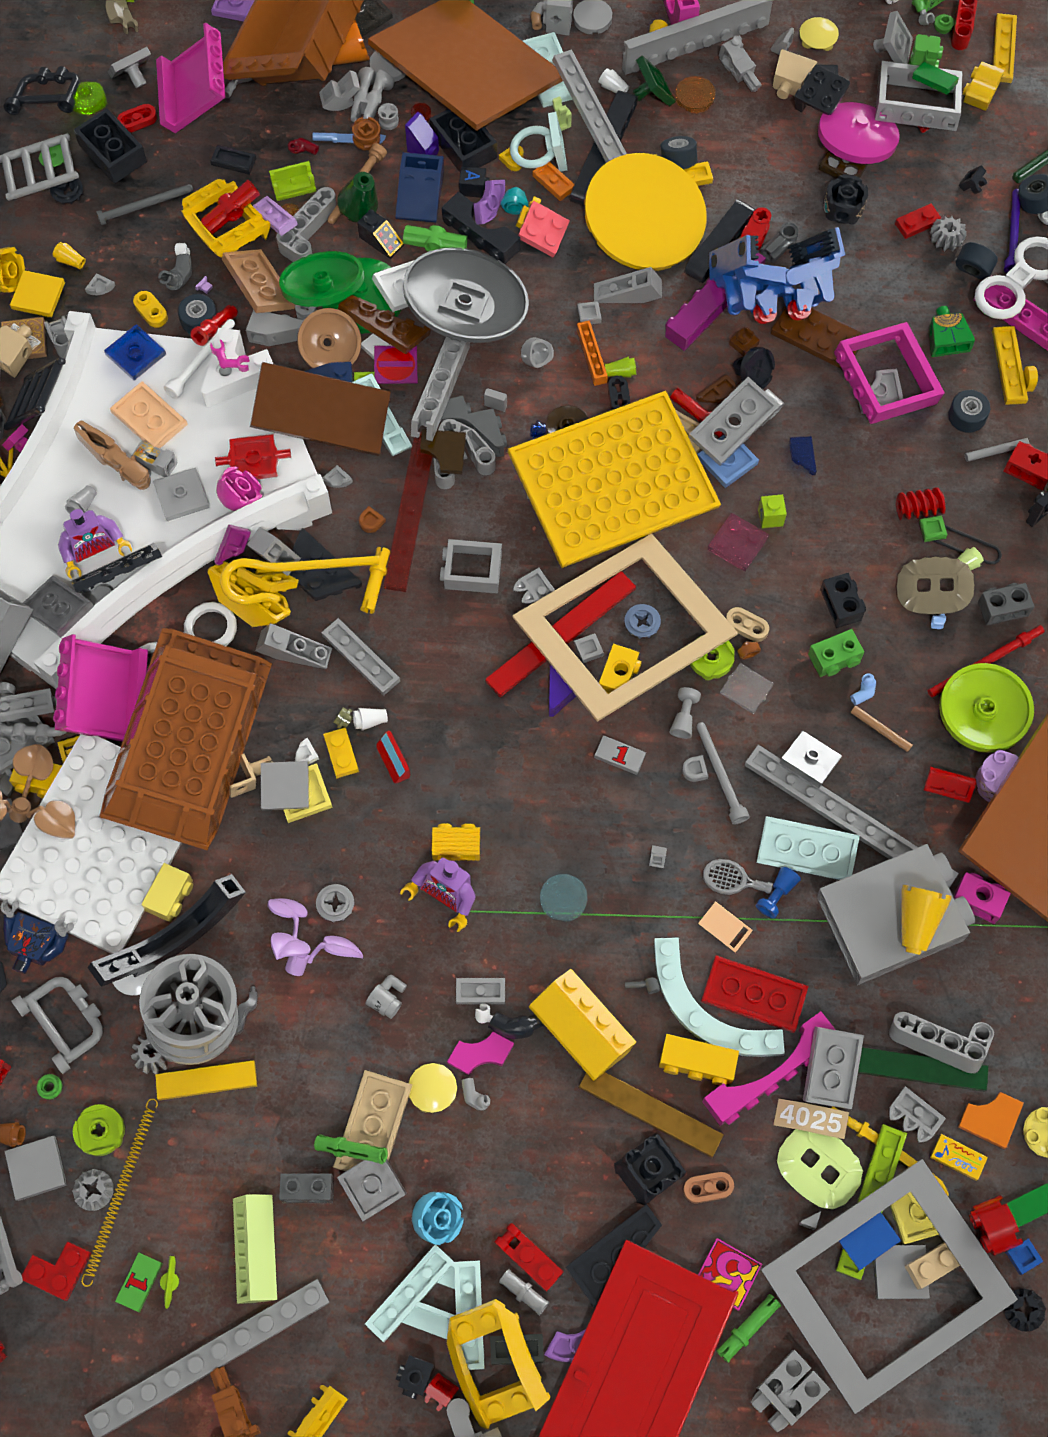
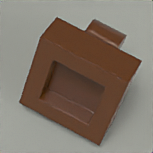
M744 327L730 339L729 345L742 356H745L750 349L759 345L760 339L748 327Z

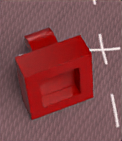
M437 1373L424 1391L427 1394L425 1402L428 1403L431 1398L439 1402L436 1410L440 1411L443 1407H447L459 1388Z

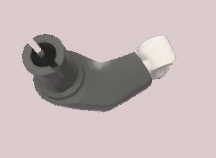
M177 243L175 245V253L177 255L176 266L170 271H161L158 279H162L160 282L165 284L170 290L181 289L192 275L190 250L185 243Z

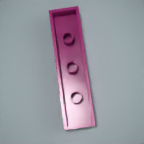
M990 286L984 292L986 302L996 309H1009L1016 303L1015 294L1005 286ZM1025 298V305L1021 312L1012 318L1003 319V321L1011 326H1015V329L1048 351V313Z

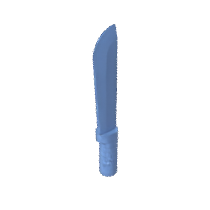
M313 132V141L353 143L352 134ZM380 134V143L385 140L386 135Z

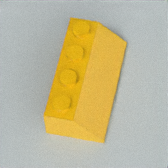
M572 969L556 979L529 1005L533 1013L593 1081L625 1057L636 1044L633 1037Z

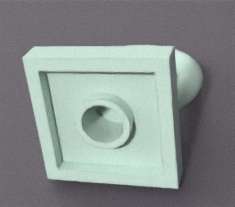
M556 112L548 113L550 129L543 126H530L522 129L512 139L510 155L519 166L539 168L549 163L555 156L559 171H567L563 135ZM533 134L545 136L548 152L543 157L536 160H527L519 155L518 146L525 137Z

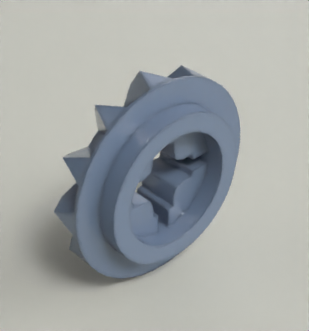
M638 604L631 607L625 615V628L628 629L631 635L638 636L639 639L642 637L650 638L651 635L657 633L660 627V615L652 606ZM647 617L646 624L648 626L642 624L641 626L637 627L639 622L638 619L643 620Z

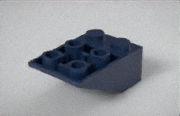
M403 152L399 173L396 219L437 222L444 178V156Z

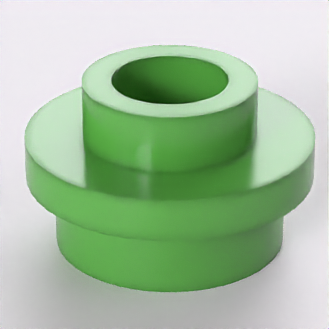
M941 14L936 17L934 26L937 32L946 34L953 29L955 22L951 16Z
M53 1074L44 1075L37 1083V1092L44 1099H54L62 1091L60 1078ZM53 1083V1090L47 1091V1085Z

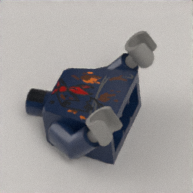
M8 899L2 902L0 907L1 911L5 914L3 924L5 945L7 950L17 957L12 968L13 970L26 974L31 962L43 966L46 962L51 961L64 951L68 938L67 932L74 928L72 922L68 923L65 928L63 924L65 918L58 920L53 925L20 912L16 915L14 912L19 908L17 901L12 903V909L8 907Z

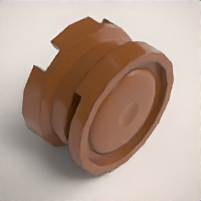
M361 117L354 122L352 137L356 147L362 150H370L374 143H380V125L374 118L368 117V119H363Z

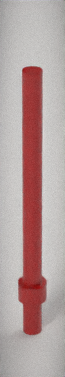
M1039 625L1028 632H1022L1016 636L1015 640L973 664H991L1017 648L1029 645L1032 642L1031 640L1045 633L1043 626ZM951 677L928 689L930 697L933 698L940 694Z

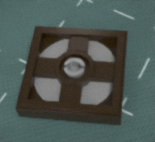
M828 150L819 164L818 170L835 178L843 174L854 175L860 178L868 164L844 160Z

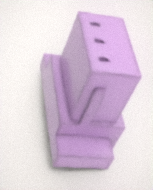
M206 276L196 285L197 291L202 290L206 294L213 288L207 282Z

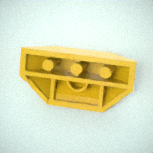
M223 561V564L214 565L208 569L218 601L250 626L257 627L269 625L270 623L275 624L290 615L291 611L288 608L286 598L279 592H273V594H277L280 597L278 603L260 602L251 605H241L229 600L223 593L220 585L221 573L229 563ZM238 569L232 572L229 583L235 593L242 596L263 593L259 587L236 576Z

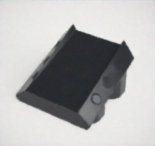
M657 1133L647 1138L635 1149H631L619 1161L614 1163L615 1174L620 1176L636 1198V1202L642 1205L649 1203L686 1175L685 1169Z

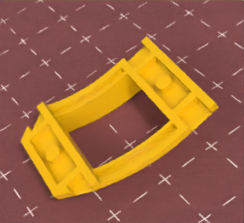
M217 179L183 198V210L181 211L196 234L219 257H222L225 252L237 251L241 246L254 241L260 235L266 240L271 226L268 220H264L262 215L251 204H248L243 209L242 215L246 221L220 237L215 238L202 224L196 213L202 212L206 207L217 202L223 194L233 193L238 188L236 182L226 183L222 179Z
M497 1299L450 1317L447 1334V1346L460 1387L479 1426L488 1430L492 1423L531 1408L537 1411L550 1399V1395L543 1387L541 1376L528 1350L518 1320V1314H514L506 1309L505 1305ZM502 1329L520 1381L480 1396L467 1366L461 1344Z

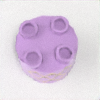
M998 750L991 754L978 769L975 777L980 796L990 802L1019 757L1003 750Z

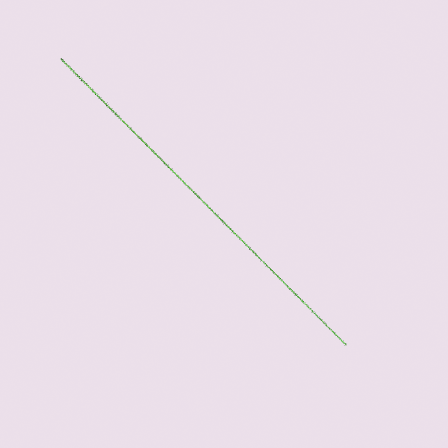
M470 911V912H480V913L483 912V913H518V914L521 913V914H553V915L556 914V915H591V916H592V915H594V916L597 915V916H629V917L632 916V917H664V918H665V917H667V918H669V917H670V918H703V917H692V916L689 917V916H654V915L651 916V915H619V914H618V915H616V914L613 915V914H581V913H580V914H578V913L575 914V913H543V912H541V913L538 912V913H537V912H508V911H507V912H505V911H503V912H502V911ZM738 918L740 920L828 922L827 920ZM971 924V925H969V926H996V927H997V926H998V927L1001 926V927H1034V928L1036 927V928H1048V926H1023V925H1022V926H1021V925H1019V926H1018V925H985V924H984V925H983V924Z

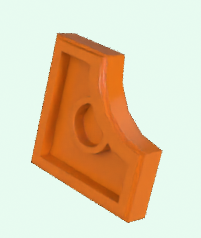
M1002 1092L998 1093L994 1101L987 1105L977 1106L968 1103L958 1128L1002 1149H1006L1024 1103Z

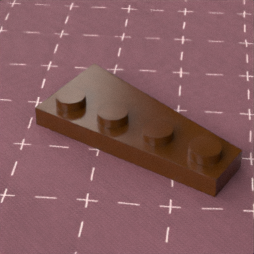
M354 295L349 296L338 305V310L349 315L354 322L404 354H407L431 333V329L427 326L421 328L414 325L415 321L406 318V320L395 317V313L392 311L376 309L377 305Z

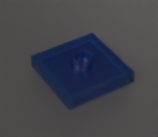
M137 324L104 350L105 355L133 381L166 355V351Z

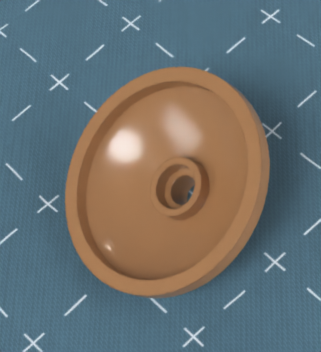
M324 308L311 313L305 318L298 331L297 344L300 355L311 368L334 362H351L353 364L361 350V334L357 324L349 315L337 309ZM324 339L330 341V346L324 345Z

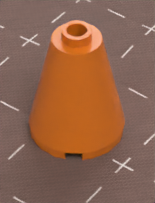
M354 20L345 38L346 41L342 44L333 65L370 60L356 20Z

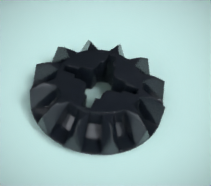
M77 178L73 181L51 187L50 193L56 203L61 202L63 205L66 203L73 204V201L80 200V195H83V185ZM70 186L71 191H68V193L65 195L64 191H67V188H69Z
M1024 1288L1014 1290L1013 1293L1018 1300L1004 1309L1007 1321L1015 1329L1024 1332L1039 1328L1045 1320V1311L1047 1309L1044 1306L1042 1297L1038 1296L1034 1290ZM1024 1301L1027 1307L1035 1308L1034 1311L1028 1313V1318L1025 1317L1024 1313L1015 1311V1309L1023 1306Z

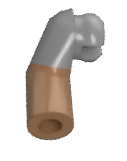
M543 2L537 3L530 14L534 30L542 28L541 15H544V11H546L543 10Z

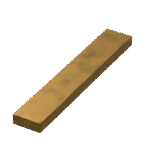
M605 1072L594 1081L586 1073L579 1086L585 1092L713 1158L724 1135Z

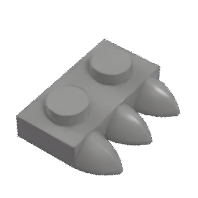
M537 568L520 578L515 583L513 591H527L522 598V603L529 604L540 600L555 591V589L540 568Z
M906 1086L889 1107L890 1120H897L902 1117L904 1119V1131L918 1130L917 1139L919 1143L930 1140L946 1119Z

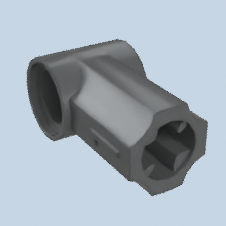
M793 222L782 224L780 231L761 248V254L768 262L774 263L788 250V246L797 242L798 226Z

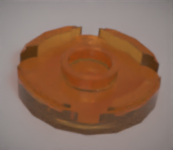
M687 77L680 81L676 87L675 99L677 104L681 108H686L688 112H704L715 101V88L708 79L703 77Z

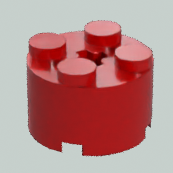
M1001 1195L972 1206V1211L968 1215L973 1229L979 1228L982 1235L981 1239H979L981 1246L987 1254L991 1253L993 1256L1023 1244L1022 1238L1018 1240L1015 1233L1019 1232V1229L1007 1203L1004 1205L1000 1203L1003 1199Z

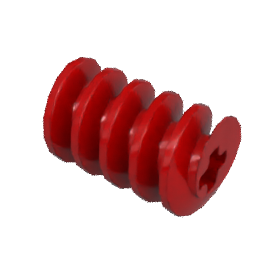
M938 487L932 490L929 488L924 489L923 492L921 490H916L915 493L909 491L906 495L901 492L897 495L896 511L900 520H902L903 514H905L907 520L911 519V513H914L915 518H919L920 511H922L924 517H928L929 510H931L933 516L937 514V509L940 510L941 514H945V498Z

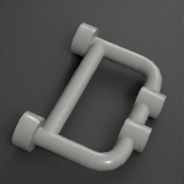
M6 682L0 683V697L15 694L16 688L14 685ZM52 696L53 706H56L57 699L55 696ZM0 722V732L11 735V739L16 742L25 741L26 736H34L36 742L46 743L49 737L61 736L67 733L55 730V727H49L46 724H38L37 727H32L22 723H15L13 726H8Z
M55 977L22 999L19 995L11 1002L22 1017L30 1011L33 1013L58 1049L59 1053L51 1059L60 1072L64 1074L71 1069L69 1063L100 1041L103 1027L98 1017L102 1014L94 1003L88 1005L84 998L88 995L80 984L75 987L69 979ZM56 987H63L93 1028L92 1035L72 1050L67 1046L37 1003V1000Z

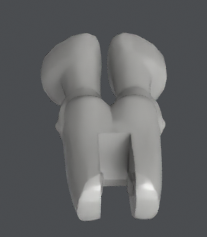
M364 67L359 70L357 77L360 82V89L354 94L351 110L352 122L360 118L361 114H364L363 119L375 117L379 104L382 102V91L391 90L394 86L395 80L390 74L383 70H377L375 75V71L370 67ZM374 84L371 92L368 93L369 87Z

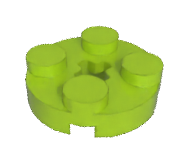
M729 640L710 651L711 654H717L715 660L707 659L708 654L690 664L692 669L705 680H712L713 678L716 679L726 675L734 663V648Z
M101 1104L84 1109L73 1126V1138L76 1145L86 1154L92 1156H105L112 1153L121 1146L125 1134V1125L122 1117L113 1108ZM97 1124L105 1127V1132L100 1137L97 1134H93Z

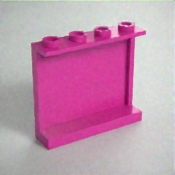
M207 23L203 24L204 37L174 60L170 61L162 55L156 59L160 125L174 133L180 131L225 98L221 33Z
M75 634L62 638L59 644L60 664L57 668V675L59 676L58 687L55 691L57 705L53 716L55 730L123 741L146 676L148 650L138 648L132 651L76 639Z

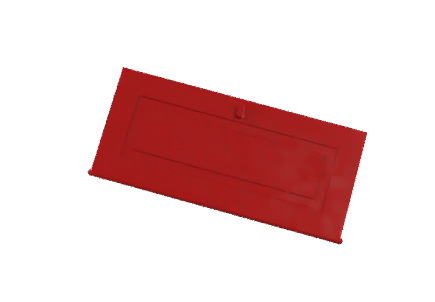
M625 1240L538 1437H679L739 1295L738 1291L734 1290L732 1292Z

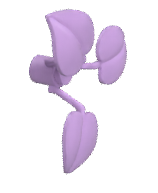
M281 898L268 901V908L274 914L286 918L292 917L294 920L293 936L286 933H274L271 937V947L276 959L288 957L285 970L289 974L302 976L307 963H312L313 958L322 948L333 955L363 959L362 952L354 943L339 936L324 937L323 942L316 947L311 955H308L311 950L309 945L297 939L298 917L307 916L306 908L302 904L290 899Z

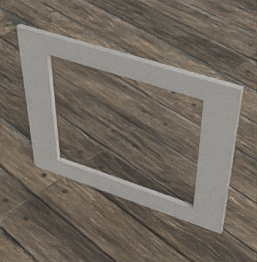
M923 1159L761 1269L854 1414L1018 1300ZM911 1192L982 1299L866 1379L796 1270Z

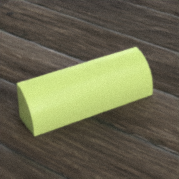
M243 1195L234 1198L237 1304L277 1300L272 1195Z

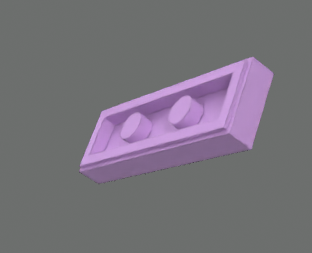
M268 196L253 205L262 215L263 219L270 222V227L281 236L298 225L292 215Z

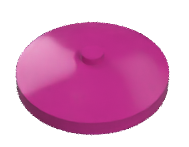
M839 103L832 115L822 114L818 125V136L822 144L834 155L854 163L873 164L882 162L892 156L899 142V130L896 124L875 120L876 108L862 103Z

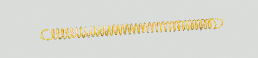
M145 1110L144 1113L147 1114V1115H142V1117H143L144 1119H142L141 1122H142V1123H144L143 1121L152 1122L151 1120L145 1118L144 1116L153 1117L152 1115H150V1114H148V1113H146V1112L155 1113V1111ZM144 1123V1124H139V1126H140V1125L150 1126V1125H148V1124H146V1123ZM140 1126V1127L143 1128V1129H137L138 1131H139V1130L149 1131L148 1129H146V1128H144V1127H142V1126ZM139 1131L140 1133H136V1136H138L137 1134L145 1136L147 1135L141 1131ZM138 1136L139 1138H134L135 1141H137L136 1139L145 1140L140 1136ZM139 1141L132 1143L134 1146H136L135 1144L143 1145V1143ZM136 1146V1147H131V1150H133V1151H135V1152L130 1151L129 1154L132 1155V1156H128L127 1158H128L129 1160H131V1161H125V1162H126V1163H127V1162L137 1163L136 1161L130 1159L129 1157H131V1158H137V1159H138L137 1156H135V1155H133V1154H131V1153L140 1154V1152H138V1151H136V1150H134V1149H132V1148H136V1149H142V1148H140V1147H138V1146ZM127 1163L128 1165H125V1166H124V1168H126V1167L135 1168V1166H133V1165H131V1164H129V1163ZM126 1168L127 1170H122V1172H123L124 1174H126V1175H120L123 1179H119V1182H121V1181H128V1182H129L130 1180L124 1178L123 1176H127V1177H132V1176L129 1175V1174H127V1173H125L124 1171H127V1172H133V1171L130 1170V1169H128V1168ZM121 1182L122 1184H117V1186H118L119 1188H121V1189H115V1191H117L118 1193H114L113 1195H114V1196H116V1195H123V1196H124L125 1194L119 1192L118 1190H122V1191H127V1190L124 1189V1188H122V1187H120L119 1185H122V1186H128V1185L125 1184V1183H123V1182ZM116 1196L117 1198H112V1200H113L114 1202H116V1203H110V1205H112V1204L122 1205L121 1203L115 1201L114 1199H117V1200H123V1199L120 1198V1197H118V1196ZM112 1205L113 1207H109V1208H108V1209H109L110 1211H112V1212H107V1214H108V1213L118 1214L117 1212L111 1210V1209H117V1210H119L118 1207ZM110 1214L108 1215L111 1217H105V1219L110 1222H103L107 1226H102L101 1228L106 1231H99L104 1236H98V1238L103 1241H96L100 1245L94 1246L95 1248L99 1249L92 1250L94 1253H96L95 1251L104 1252L102 1249L98 1247L105 1248L106 1246L99 1242L107 1243V1241L100 1237L109 1238V1236L103 1234L102 1232L111 1233L105 1228L112 1229L113 1227L106 1223L114 1224V1222L107 1218L116 1219V1217ZM96 1253L97 1255H91L96 1260L90 1259L89 1261L95 1265L88 1264L87 1266L92 1269L94 1268L91 1266L98 1267L99 1265L92 1261L100 1262V1260L93 1256L102 1257V1255ZM87 1271V1272L90 1273V1274H83V1277H82V1281H81V1282H82L83 1286H85V1287H88V1286H90V1285H84V1283H83L84 1275L95 1276V1274H93V1273H91V1272H89V1271Z

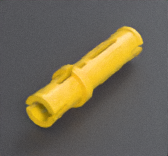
M381 547L376 548L375 556H379V565H370L369 568L371 573L360 608L365 613L369 612L372 614L375 612L383 576L387 574L386 565L390 550L384 547L382 551Z

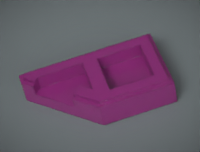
M228 524L214 559L215 564L221 565L226 559L243 553L251 534L250 530Z

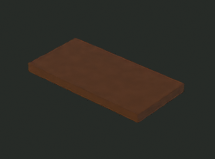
M262 362L250 427L379 456L391 392Z

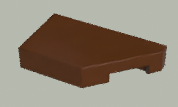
M726 374L698 394L696 400L698 402L721 404L738 385Z

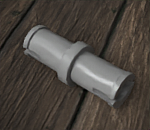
M510 1269L505 1272L499 1281L500 1284L517 1296L516 1300L519 1302L523 1301L539 1316L549 1304V1301H546L532 1289V1285L529 1282L527 1284L523 1282Z

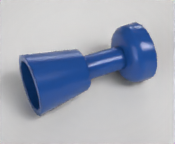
M782 866L773 885L775 890L768 899L758 900L755 905L756 908L764 915L775 919L779 913V909L776 906L782 895H787L801 881L800 876L790 868Z

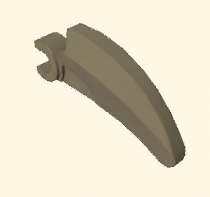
M106 0V14L111 24L121 23L125 34H128L129 27H133L135 32H138V22L132 18L126 0Z

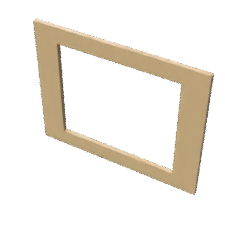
M652 533L513 615V619L597 722L738 634L735 628ZM642 559L706 634L607 694L546 620L545 616Z

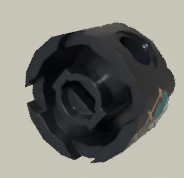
M843 174L838 176V179L830 181L824 199V211L828 220L852 225L857 223L858 219L862 217L868 199V187L862 184L863 180L854 175Z

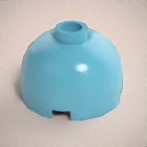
M430 1192L423 1195L416 1202L412 1211V1223L415 1232L423 1240L435 1245L453 1241L463 1225L464 1218H461L460 1209L463 1210L462 1204L457 1197L446 1192Z

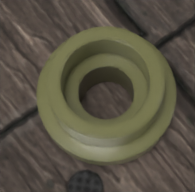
M343 707L333 723L338 725V729L342 726L346 728L351 722L353 716L350 715L352 712L350 708L347 710Z

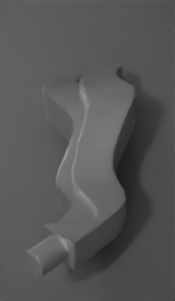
M254 986L250 987L251 992H249L248 1001L238 1006L239 1020L235 1035L241 1034L248 1014L257 1006V992H255Z

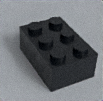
M107 108L73 129L79 146L113 183L118 182L147 163L143 146Z
M449 108L430 118V127L438 136L439 146L460 173L462 166L480 168L497 159V141L485 126L475 130Z

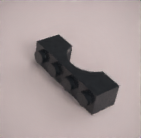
M457 192L442 206V220L449 227L452 226L460 235L468 236V239L478 249L484 250L497 261L499 260L506 264L520 251V237L506 226L497 229H486L479 226L473 220L474 203L460 192Z

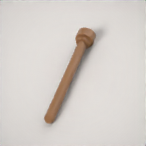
M378 143L372 145L369 150V159L360 172L369 173L375 163L384 159L387 151L382 145ZM337 205L328 217L330 224H334L341 214Z

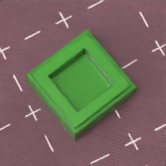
M942 516L920 519L919 524L924 542L946 539L947 532Z

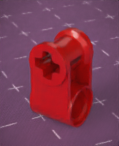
M764 207L757 208L742 232L741 238L746 235L758 236V239L755 240L758 241V244L755 245L759 246L757 250H760L766 234L769 231L771 212Z

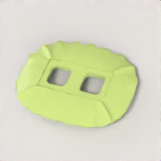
M795 1129L779 1149L777 1163L782 1176L797 1192L821 1208L835 1209L845 1205L861 1185L863 1170L859 1158L853 1154L851 1149L842 1140L836 1137ZM807 1149H812L819 1155V1160L812 1168L801 1161V1157ZM828 1165H831L839 1172V1177L833 1184H828L821 1178V1173Z

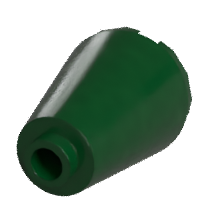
M367 172L357 173L340 190L337 197V206L340 213L344 214L352 222H358L370 209L375 212L378 209L374 178Z

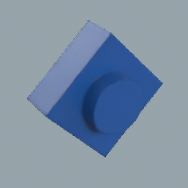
M1029 1239L1023 1241L1022 1245L1005 1252L1019 1275L1026 1273L1043 1262Z

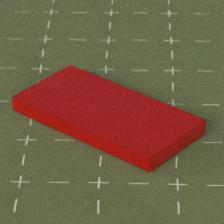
M716 955L701 1002L795 1033L809 986Z

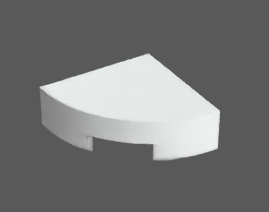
M306 738L297 749L295 761H308L309 765L319 760L310 741Z

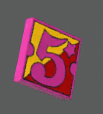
M717 1238L698 1275L732 1292L737 1290L739 1295L733 1308L739 1311L762 1263Z

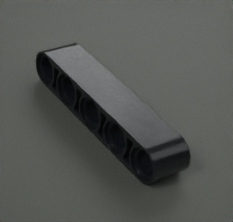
M737 199L691 257L684 273L704 283L710 276L709 252L737 240L742 235L745 226L756 209Z

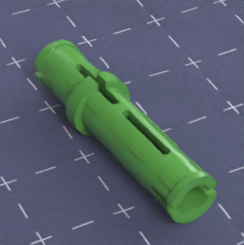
M319 1134L314 1142L315 1150L333 1153L334 1156L340 1158L348 1156L383 1164L388 1156V1151L384 1147L352 1142L340 1136L332 1138Z
M768 1294L767 1298L738 1329L734 1328L731 1331L732 1335L716 1350L721 1358L724 1357L723 1360L729 1363L743 1346L746 1347L749 1344L748 1340L781 1307L777 1299L773 1300L774 1297L771 1294Z

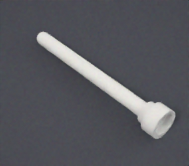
M229 319L221 328L232 329L235 322ZM217 333L179 377L169 380L163 387L170 397L177 399L182 394L183 384L211 353L210 343L214 347Z

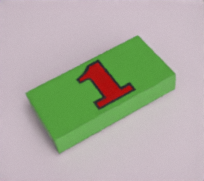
M138 1253L115 1302L140 1313L163 1263Z

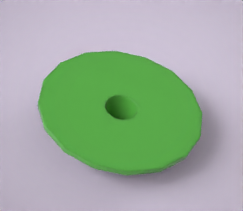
M61 145L50 147L49 151L53 167L61 165L64 162ZM40 153L39 161L44 166L42 153Z

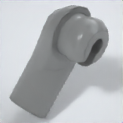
M473 1078L461 1080L466 1104L476 1110H485L490 1105L489 1096L475 1091Z

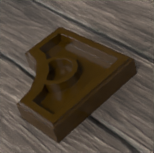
M422 429L420 452L429 454L436 459L440 466V473L462 475L466 432L437 430L433 441L426 440L427 430Z

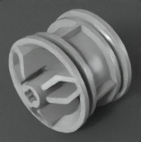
M197 954L178 955L156 966L143 983L139 1005L144 1021L145 1033L151 1046L162 1057L178 1064H200L217 1057L230 1045L236 1034L239 1020L237 993L230 974L218 962ZM204 988H208L209 990L200 998L199 996ZM180 1021L175 1032L170 1031Z

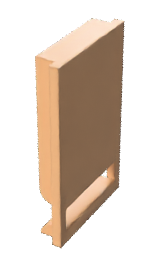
M717 902L712 905L698 923L735 953L753 931ZM745 927L748 931L736 947L733 948L730 943L741 929Z

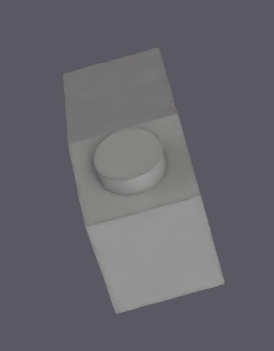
M652 267L594 283V302L598 301V303H645L662 298V279Z

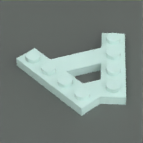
M434 1245L369 1318L365 1325L383 1342L390 1337L401 1323L447 1339L449 1319L455 1315L420 1301L436 1283L455 1289L456 1315L482 1305L480 1261L454 1262L437 1245ZM483 1336L461 1344L469 1370L485 1369Z

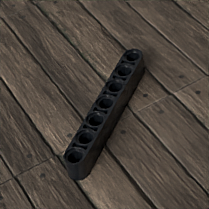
M618 90L607 113V117L621 142L636 109L638 96ZM595 141L570 197L571 202L585 206V195L592 178L606 164Z

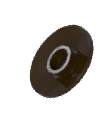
M571 405L560 406L549 414L546 422L547 432L549 434L589 418L578 407Z

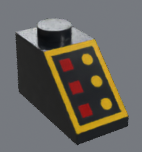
M372 209L357 222L359 238L389 259L404 246L402 240L388 221Z

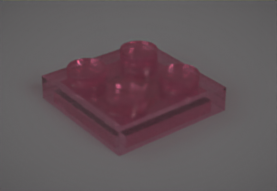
M731 513L708 545V550L741 570L746 571L768 540L769 534Z

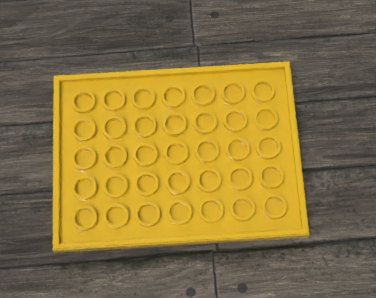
M666 391L511 447L507 451L561 568L719 508L721 505Z

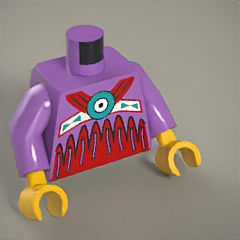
M75 509L70 513L71 519L63 523L64 531L61 533L58 548L63 562L67 564L65 572L70 579H72L70 571L73 569L77 570L79 577L81 576V570L74 565L73 560L78 563L115 546L114 541L118 543V552L121 556H125L121 550L123 546H128L132 552L130 542L123 540V534L116 523L105 516H97L92 510L83 513L82 510Z
M441 858L438 863L431 861L421 865L412 877V883H407L400 894L402 895L405 890L410 891L411 897L408 899L410 901L418 893V886H421L420 889L455 912H459L448 924L449 928H451L457 922L459 925L457 932L466 927L467 919L465 916L469 915L475 900V892L471 886L470 875L459 868L455 861H449L446 858Z

